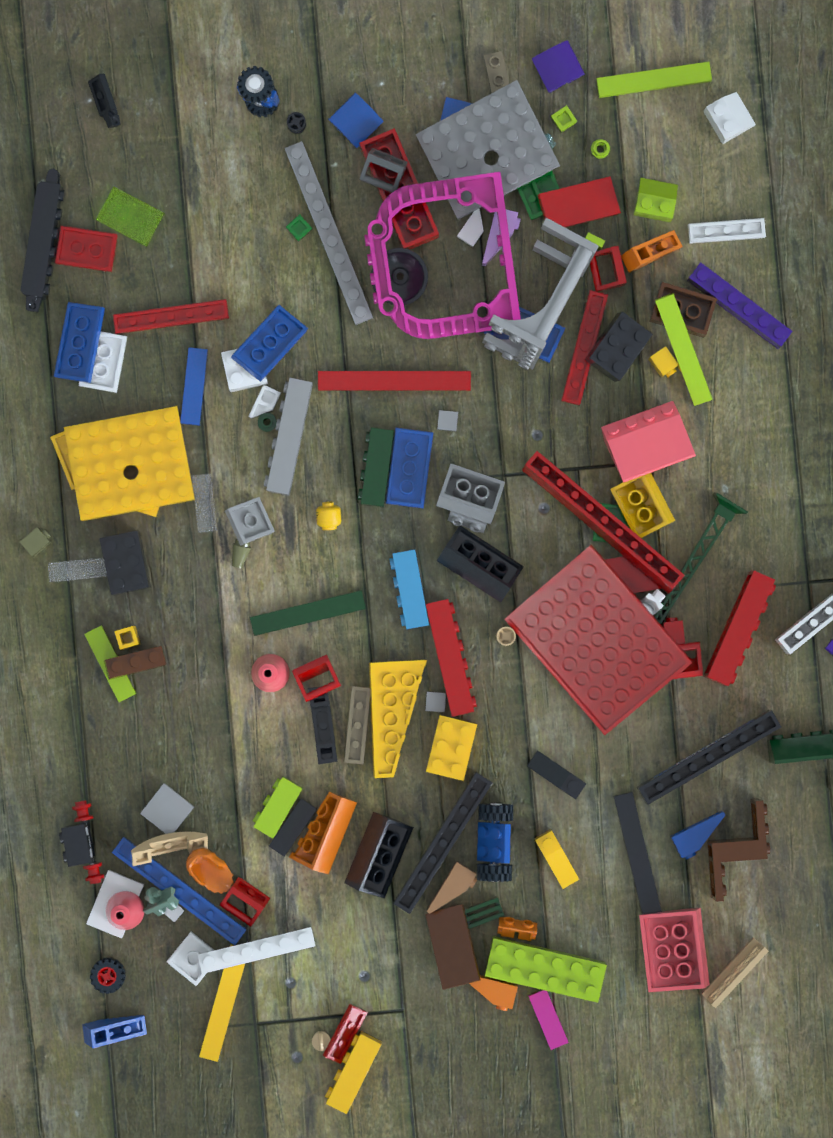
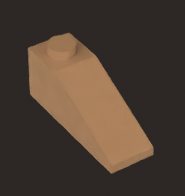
M456 861L426 911L430 914L467 891L469 887L472 889L477 881L475 877L477 875L476 872Z

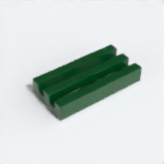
M498 897L464 909L469 929L504 916ZM493 903H496L497 905L487 910L476 913L474 915L467 916V913L480 909ZM496 910L499 911V913L470 923V920L478 918L480 916L486 915Z

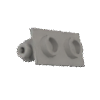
M450 511L447 520L456 526L467 527L473 532L484 533L487 525L485 522Z

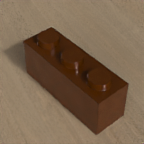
M162 646L106 659L104 664L108 680L165 666L166 661Z

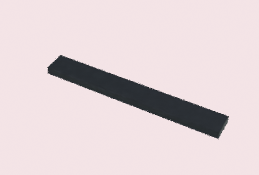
M633 792L613 796L642 914L662 912Z

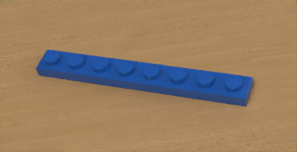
M122 838L112 852L115 856L160 890L172 886L176 889L174 896L179 899L180 905L233 945H236L247 930L245 927L152 858L151 863L133 866L131 850L136 845L127 838Z

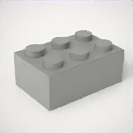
M450 464L436 506L491 524L505 482Z

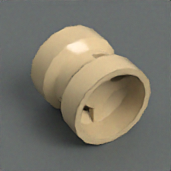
M502 627L496 634L498 643L504 646L511 645L516 638V634L511 627Z

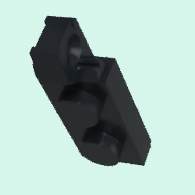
M105 73L98 74L89 80L88 84L99 116L104 118L108 128H116L121 125L118 111L116 110L117 108Z

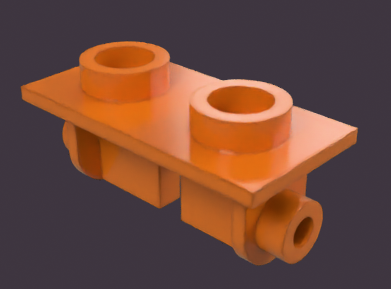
M499 917L497 934H501L502 937L514 938L515 932H519L518 939L535 940L537 923L531 920L522 921L512 917Z

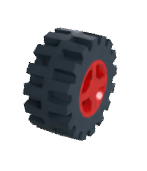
M103 958L96 962L90 974L91 984L95 987L94 989L106 994L116 992L123 985L126 978L123 964L113 958Z

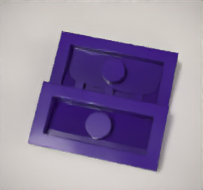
M568 40L532 58L549 93L585 75Z

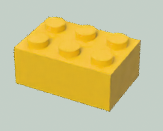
M439 715L426 772L464 781L477 724Z

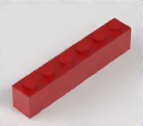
M445 599L426 604V609L451 716L474 712V707H477L475 696H471L469 691L473 687L471 678H466L465 670L468 669L466 658L462 659L460 652L464 651L462 640H458L456 635L460 631L457 621H453L452 614L455 613L453 602L449 603V600Z

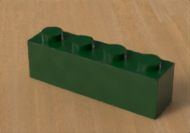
M371 428V431L366 433L365 443H369L368 451H364L363 462H366V468L361 470L360 481H364L363 489L359 488L358 500H361V505L384 508L394 430Z

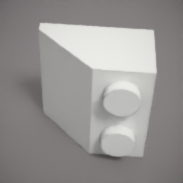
M737 92L720 98L708 105L704 110V114L722 144L756 125Z

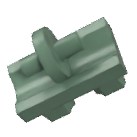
M172 886L161 891L155 887L147 889L145 896L147 906L143 912L146 915L153 912L160 916L165 912L166 907L171 911L175 910L179 903V899L174 896L176 889Z

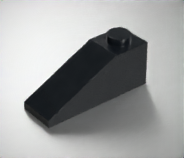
M538 750L527 765V767L574 799H577L586 785L584 781Z

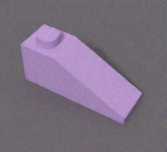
M506 210L510 238L514 233V229L518 230L521 219L517 218L518 212ZM497 212L494 214L482 266H486L501 249L497 244V235H500Z

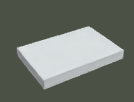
M100 332L91 383L79 381V386L117 393L127 336Z
M108 870L86 924L123 938L125 930L115 928L107 919V903L113 895L123 891H129L140 896L144 884Z

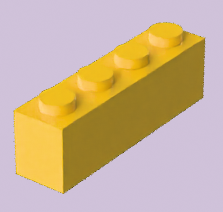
M362 1031L359 1036L355 1035L351 1043L353 1046L351 1052H346L342 1060L345 1063L342 1070L338 1069L333 1080L336 1082L333 1088L329 1087L325 1094L327 1098L326 1104L345 1114L348 1113L382 1045V1041Z

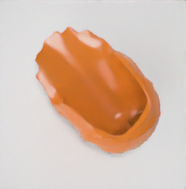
M198 848L189 854L186 868L189 875L198 884L205 886L213 893L219 892L222 894L231 889L233 874L227 864L216 856L215 852L207 848Z

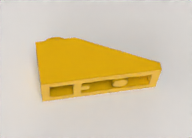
M551 829L534 838L562 889L579 880Z

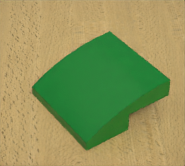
M552 170L517 188L531 220L543 216L538 194L560 189Z

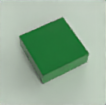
M300 214L286 226V229L298 242L313 230Z

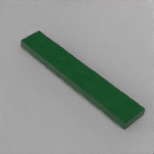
M361 590L250 617L254 636L364 610L366 606Z

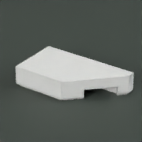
M480 209L472 213L457 235L459 239L471 247L475 245L484 232Z
M263 385L249 417L254 418L263 413L273 411L281 392Z

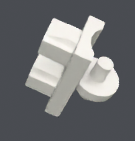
M656 589L653 594L648 593L640 601L654 615L664 606L661 602L666 596Z

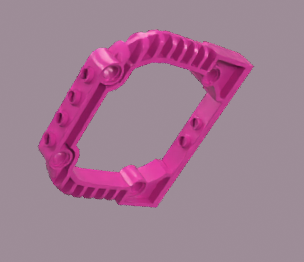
M500 172L407 185L395 190L383 201L378 210L376 220L368 224V234L364 235L365 245L370 246L371 253L367 254L368 265L373 267V273H370L371 285L376 287V292L373 293L374 304H378L382 314L390 316L393 322L405 333L422 339L490 331L492 326L489 323L493 315L507 320H521ZM463 191H468L471 194L469 202H464L461 199ZM446 199H456L462 206L476 203L489 213L497 212L500 235H497L498 247L502 248V254L499 255L500 265L504 266L507 288L500 289L488 304L485 302L476 303L473 306L472 312L467 314L420 319L406 313L402 298L392 291L385 242L392 235V218L404 207ZM376 223L380 224L383 228L382 233L379 235H375L372 232V226ZM385 301L393 302L394 307L389 312L383 309ZM481 306L487 309L485 317H479L477 314V310Z

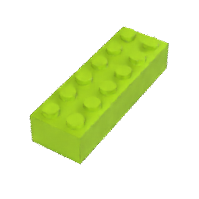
M493 936L484 975L485 977L598 1003L607 964L599 960Z

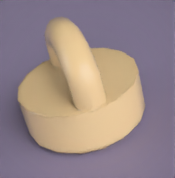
M318 1031L312 1037V1045L318 1051H325L331 1037L325 1031Z

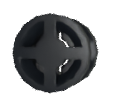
M293 112L288 116L287 126L290 132L300 134L305 130L306 120L303 114Z

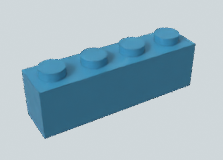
M415 550L393 553V558H389L391 570L395 569L397 576L393 577L395 589L399 588L400 596H396L398 608H403V615H400L401 624L406 626V630L428 626L429 622Z

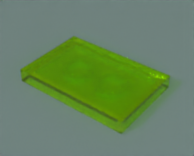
M113 186L96 221L147 247L165 213Z

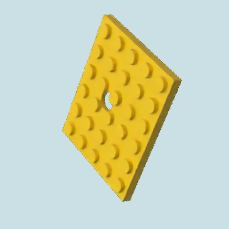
M177 406L64 427L81 521L195 500ZM130 465L138 469V475L133 480L125 478L123 474L124 469Z

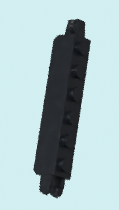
M54 168L49 169L47 172L46 182L41 181L37 184L20 289L26 296V310L36 313L39 312L42 300H45L46 295L50 293L48 280L49 276L52 277L53 274L51 261L56 256L54 242L59 237L57 223L62 218L60 204L65 199V190H63L60 184L61 175Z

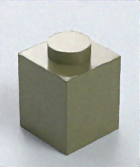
M36 527L20 543L32 557H36L52 541L49 539L51 535L45 528L41 530L39 527Z

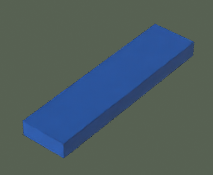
M188 348L181 424L200 426L208 349Z

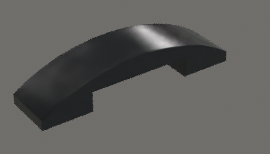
M320 687L308 688V692ZM327 692L310 700L318 765L338 762L329 694Z

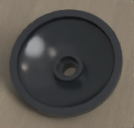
M406 248L390 249L386 252L392 291L402 298L404 305L411 304L421 297L427 287L428 270L426 264L412 250ZM400 272L404 274L402 280L397 278V274ZM385 301L386 303L393 305L392 301Z

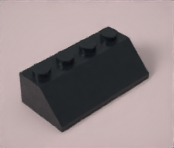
M462 526L457 528L437 559V562L499 602H502L524 567Z
M373 812L344 883L358 891L385 899L414 827Z

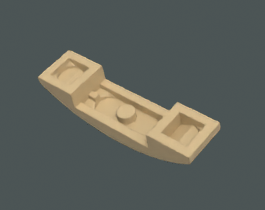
M175 832L151 838L131 850L132 865L137 866L151 863L152 856L188 849L190 854L198 848L208 849V836L200 832Z

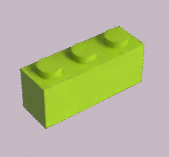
M284 776L282 779L277 778L272 787L275 791L272 796L267 795L262 804L265 808L262 813L258 811L253 819V822H255L254 828L271 838H274L303 789V787Z

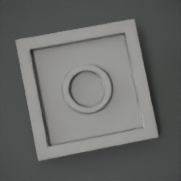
M260 497L225 510L240 546L275 532Z

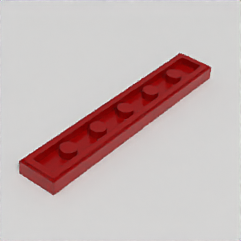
M589 291L562 402L580 406L590 368V363L584 359L596 344L608 294Z
M226 299L113 314L115 334L229 319Z

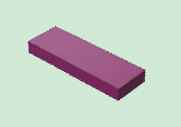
M540 990L528 995L550 1049L553 1050L569 1043L548 992Z

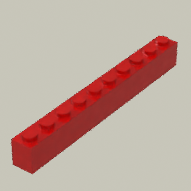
M538 451L524 465L523 472L668 594L685 576Z

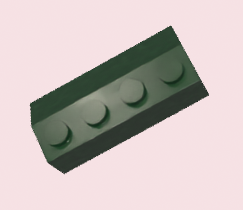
M830 729L827 734H822L821 731H811L810 735L803 736L802 733H792L791 737L783 738V735H772V739L767 740L769 763L782 764L833 758V729Z

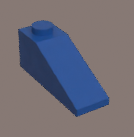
M719 811L671 835L670 837L679 856L686 859L695 856L696 851L700 850L724 818L725 813Z
M144 1015L101 1019L82 1024L84 1042L91 1048L147 1034Z

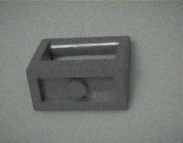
M372 148L368 153L359 180L393 193L398 189L408 162ZM372 162L397 172L395 184L392 185L367 175L370 163Z

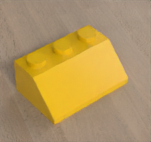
M651 473L621 483L610 489L630 529L640 538L675 521Z

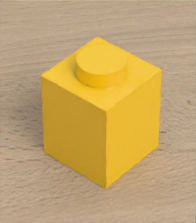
M666 346L648 359L661 378L665 375L668 378L677 372L675 368L679 364Z
M136 626L114 631L120 650L141 645Z

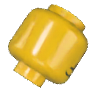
M332 501L322 502V506L316 509L317 525L322 527V530L337 529V526L341 524V508L334 505Z

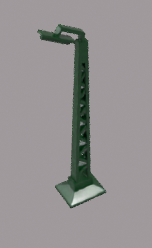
M713 493L718 503L713 511L714 515L681 570L684 574L689 566L690 573L685 574L683 577H687L683 585H681V581L678 583L679 590L674 591L673 589L666 595L662 602L664 606L654 616L660 624L727 523L732 521L735 514L748 513V511L719 493ZM718 515L725 519L719 530L715 522ZM713 525L715 535L706 536ZM712 539L705 550L703 540ZM701 545L702 555L694 557ZM699 559L694 568H692L691 561ZM676 594L673 600H671V595Z

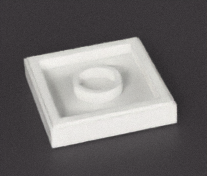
M191 931L167 960V963L197 986L206 975V973H201L198 954L215 950Z

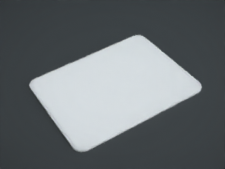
M179 905L172 911L166 907L164 914L175 922L184 910Z

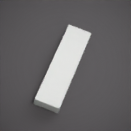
M764 218L691 223L688 224L689 244L765 238Z

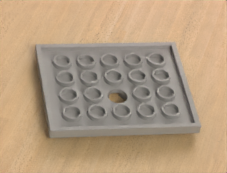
M517 80L416 134L438 181L500 172L503 194L506 195L560 166ZM495 151L498 153L499 158L495 165L485 163L484 157L487 152ZM463 191L461 199L464 202H469L471 194L468 191ZM448 199L458 220L481 208L476 203L462 206L456 199Z

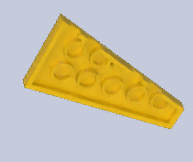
M427 660L369 662L374 778H388L395 775L401 747L405 740V733L410 722Z

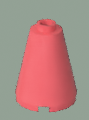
M266 654L259 657L254 662L251 670L254 684L265 692H276L282 689L287 684L290 674L286 661L275 654ZM266 670L271 671L272 674L270 677L265 676Z
M129 891L116 893L109 899L106 906L108 921L117 929L130 930L135 928L144 917L143 901L138 895Z

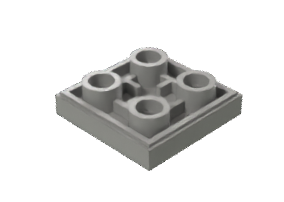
M164 783L140 814L165 834L174 833L195 806Z

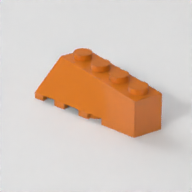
M329 792L316 812L318 816L313 822L309 823L307 827L309 829L304 838H300L297 843L299 845L297 850L292 852L289 858L312 870L329 875L357 802Z

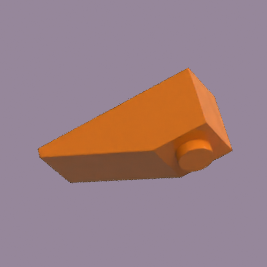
M673 230L632 247L622 254L621 258L630 273L683 246Z
M480 975V981L469 983L493 1005H497V1009L507 1011L508 1008H513L518 988L517 984Z

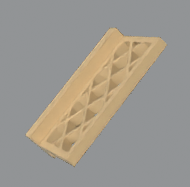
M753 937L701 994L713 1007L717 1008L769 951Z

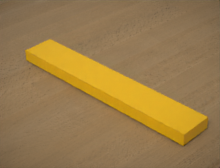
M245 964L223 969L199 1055L201 1058L216 1062L219 1060Z

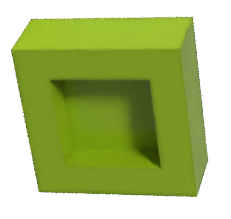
M567 105L550 117L561 133L577 123L576 118Z
M589 232L585 238L598 245V250H601L605 243V240Z

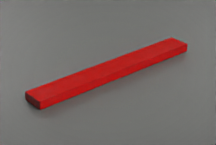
M318 371V391H471V371Z

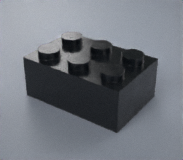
M623 311L619 312L584 360L612 381H620L653 334Z
M140 531L99 538L111 595L151 588Z

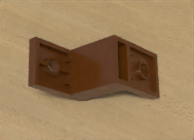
M759 798L750 799L753 837L707 840L711 898L716 902L724 901V896H727L726 885L722 882V877H725V866L721 862L768 859L767 854H770V843L766 841V835H769L768 823H765L764 816L768 813L767 804H764L763 800Z

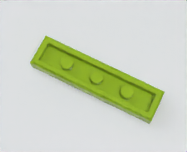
M101 625L84 635L108 680L104 661L118 656ZM128 676L108 680L119 703L137 694Z

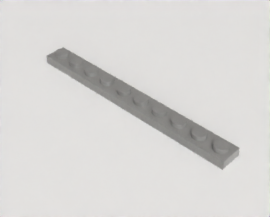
M301 141L286 147V154L355 325L373 319L303 142Z

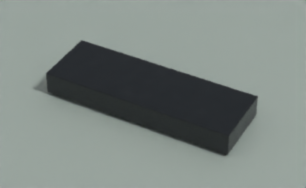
M301 798L269 847L285 857L317 808Z

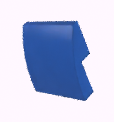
M354 93L328 119L355 148L359 147V143L365 141L384 122L357 93Z

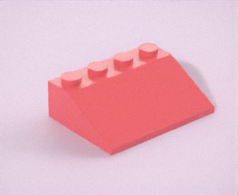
M673 401L601 427L604 442L623 483L696 456L681 416Z
M701 908L639 915L648 992L703 989L709 986Z

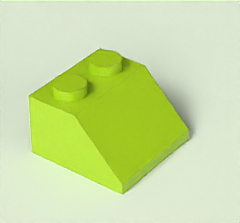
M640 178L633 215L671 223L677 200L678 185Z

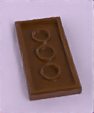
M460 904L425 914L442 989L446 990L480 981L464 906Z

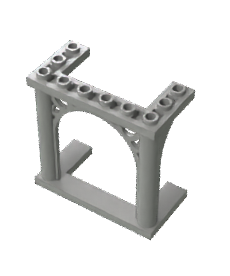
M548 218L545 219L541 229L574 246L575 250L572 256L569 257L537 239L533 251L566 268L548 303L535 315L521 320H507L493 315L489 323L492 326L491 329L498 334H502V332L507 334L509 339H498L487 333L482 342L488 350L493 352L495 350L502 353V357L510 361L514 359L519 362L518 365L526 370L529 368L533 370L546 345L549 334L577 282L585 274L599 247Z

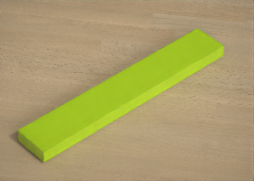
M710 62L600 77L596 78L598 96L599 98L712 82Z
M674 293L655 299L694 406L711 401L712 395Z

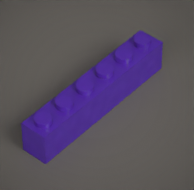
M701 262L687 279V282L703 294L717 298L716 303L776 349H779L793 332Z

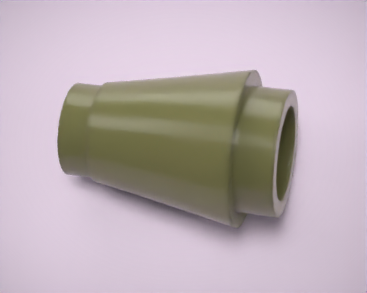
M238 539L235 540L232 550L233 567L243 568L251 550V542L240 546Z

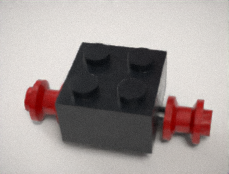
M84 800L75 802V806L72 807V810L77 811V817L74 819V822H82L61 828L62 832H59V839L65 847V851H63L64 863H68V867L89 863L83 866V869L88 870V877L85 878V881H90V884L101 883V879L105 878V876L100 874L99 871L102 862L96 863L90 824L86 821L94 819L93 815H89L88 812L91 803L87 804V801Z

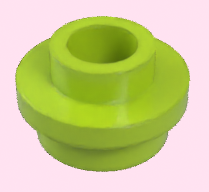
M603 139L594 141L591 146L592 155L598 159L605 158L610 152L608 142ZM597 147H603L604 151L598 152Z

